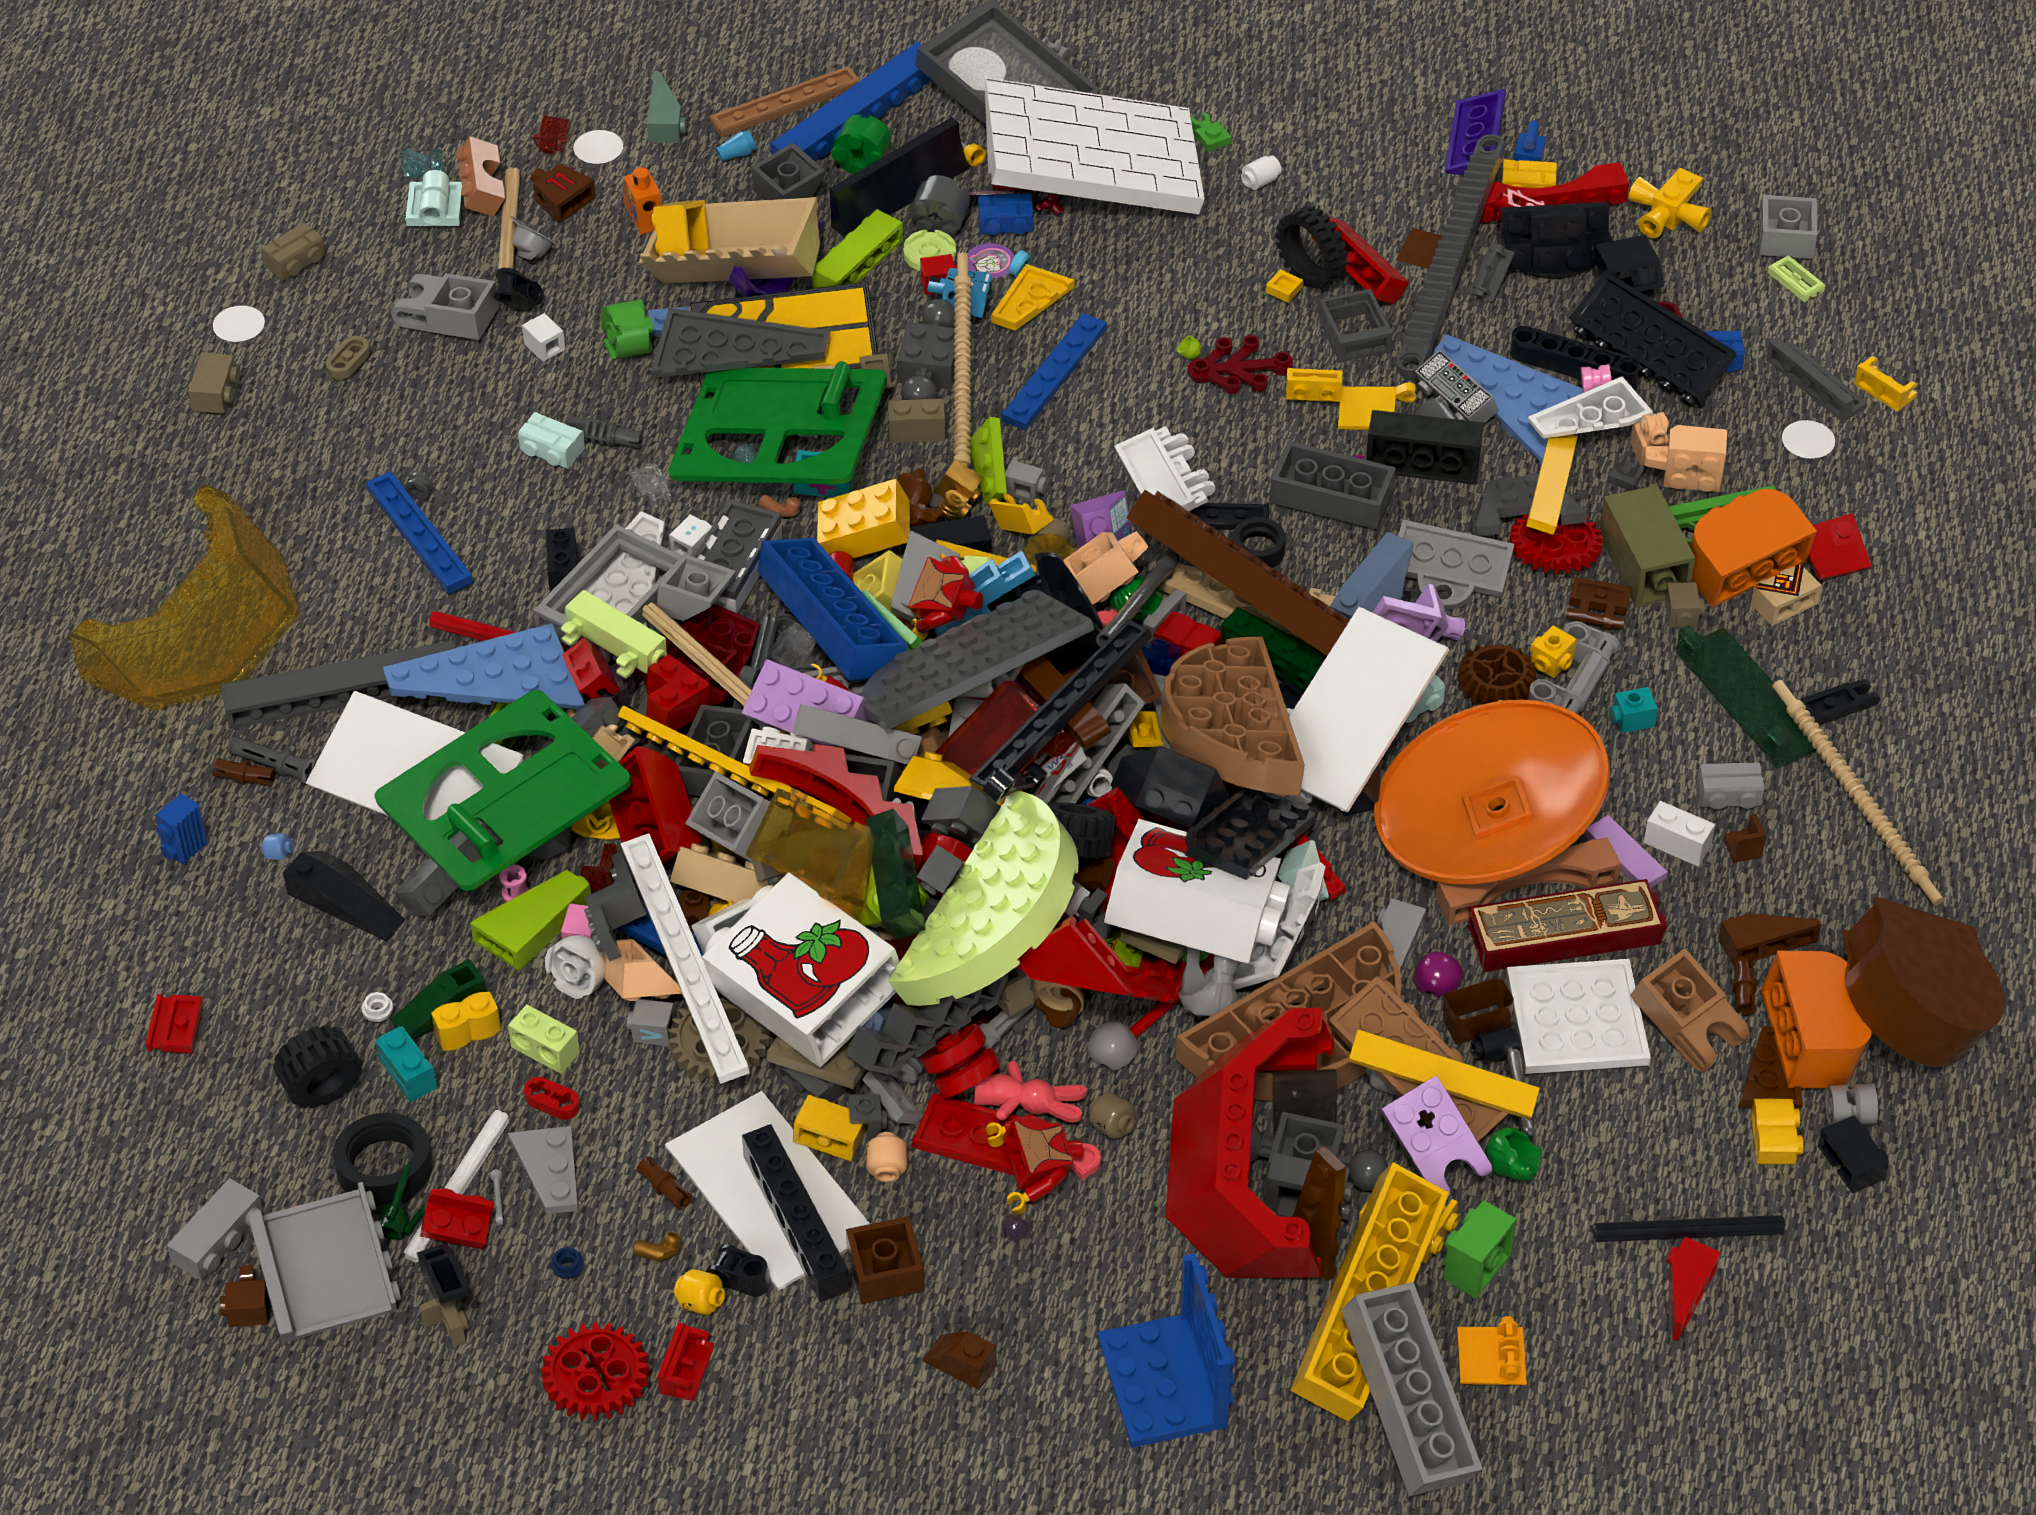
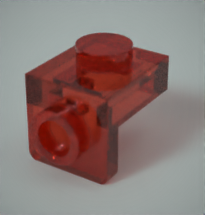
M543 115L539 134H534L533 140L539 150L545 153L563 152L571 124L569 120Z
M604 843L599 867L582 866L581 876L588 881L591 890L599 891L614 884L610 868L614 867L611 856L617 853L616 844Z

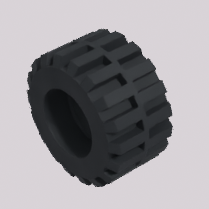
M1047 804L1072 837L1077 848L1078 858L1097 859L1111 854L1116 821L1115 815L1107 810L1083 804Z
M323 1025L320 1028L318 1026L311 1027V1029L303 1030L297 1036L291 1037L288 1043L282 1045L279 1049L280 1053L275 1056V1063L273 1064L275 1074L293 1104L303 1108L308 1106L315 1108L342 1097L341 1095L348 1092L352 1088L351 1086L359 1079L358 1075L361 1074L362 1070L360 1067L361 1062L344 1032L335 1026L331 1028L330 1025Z

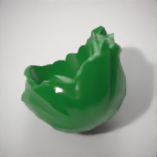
M1135 575L1131 582L1114 589L1110 595L1111 608L1119 612L1145 578ZM1158 587L1131 619L1132 621L1143 623L1149 614L1152 615L1157 610L1163 600L1162 592Z
M1504 1127L1495 1131L1486 1146V1157L1492 1165V1172L1502 1177L1520 1181H1530L1536 1176L1539 1159L1542 1154L1541 1148L1534 1145L1529 1140L1528 1135L1518 1131L1517 1128Z

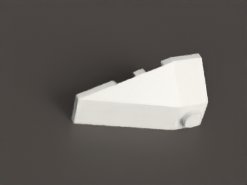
M1619 377L1528 417V422L1542 438H1550L1630 426L1641 421L1643 415L1653 414V411L1623 377Z

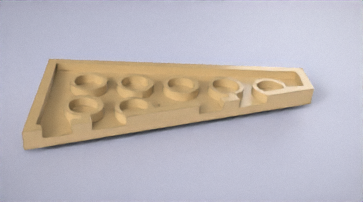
M1177 564L1173 571L1158 586L1160 590L1168 594H1172L1177 588L1186 593V602L1225 619L1237 607H1240L1310 646L1309 643L1198 567ZM1310 588V591H1308L1311 595L1329 606L1336 597L1321 594V589Z

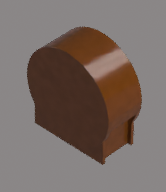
M1876 896L1873 899L1874 905L1849 931L1845 929L1841 931L1849 960L1846 966L1845 979L1851 1001L1862 1020L1872 1032L1900 1055L1916 1063L1931 1067L1952 1065L1963 1057L2000 1021L2005 1006L2000 980L1982 952L1975 927Z

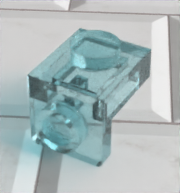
M405 148L400 153L402 172L409 177H415L423 181V176L426 172L443 170L444 164L440 149L435 148L428 156L409 148Z

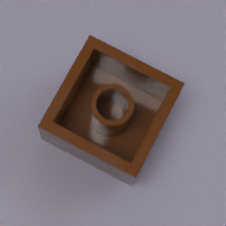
M909 1216L846 1229L847 1253L861 1304L925 1291L924 1268Z

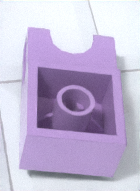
M1437 1075L1380 1109V1112L1419 1175L1448 1191L1447 1199L1450 1196V1189L1446 1183L1444 1172L1446 1166L1451 1161L1457 1159L1465 1161L1474 1173L1479 1176H1487L1492 1173V1165ZM1421 1111H1424L1425 1115L1430 1113L1432 1116L1429 1129H1426L1425 1125L1420 1127L1417 1123L1420 1119L1419 1113Z

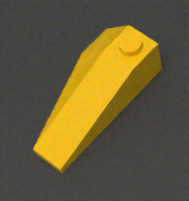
M925 751L924 756H913L895 784L894 792L930 800L935 788L971 786L969 778L972 775L954 763L942 760V754ZM1004 797L997 804L1002 806L1006 798Z

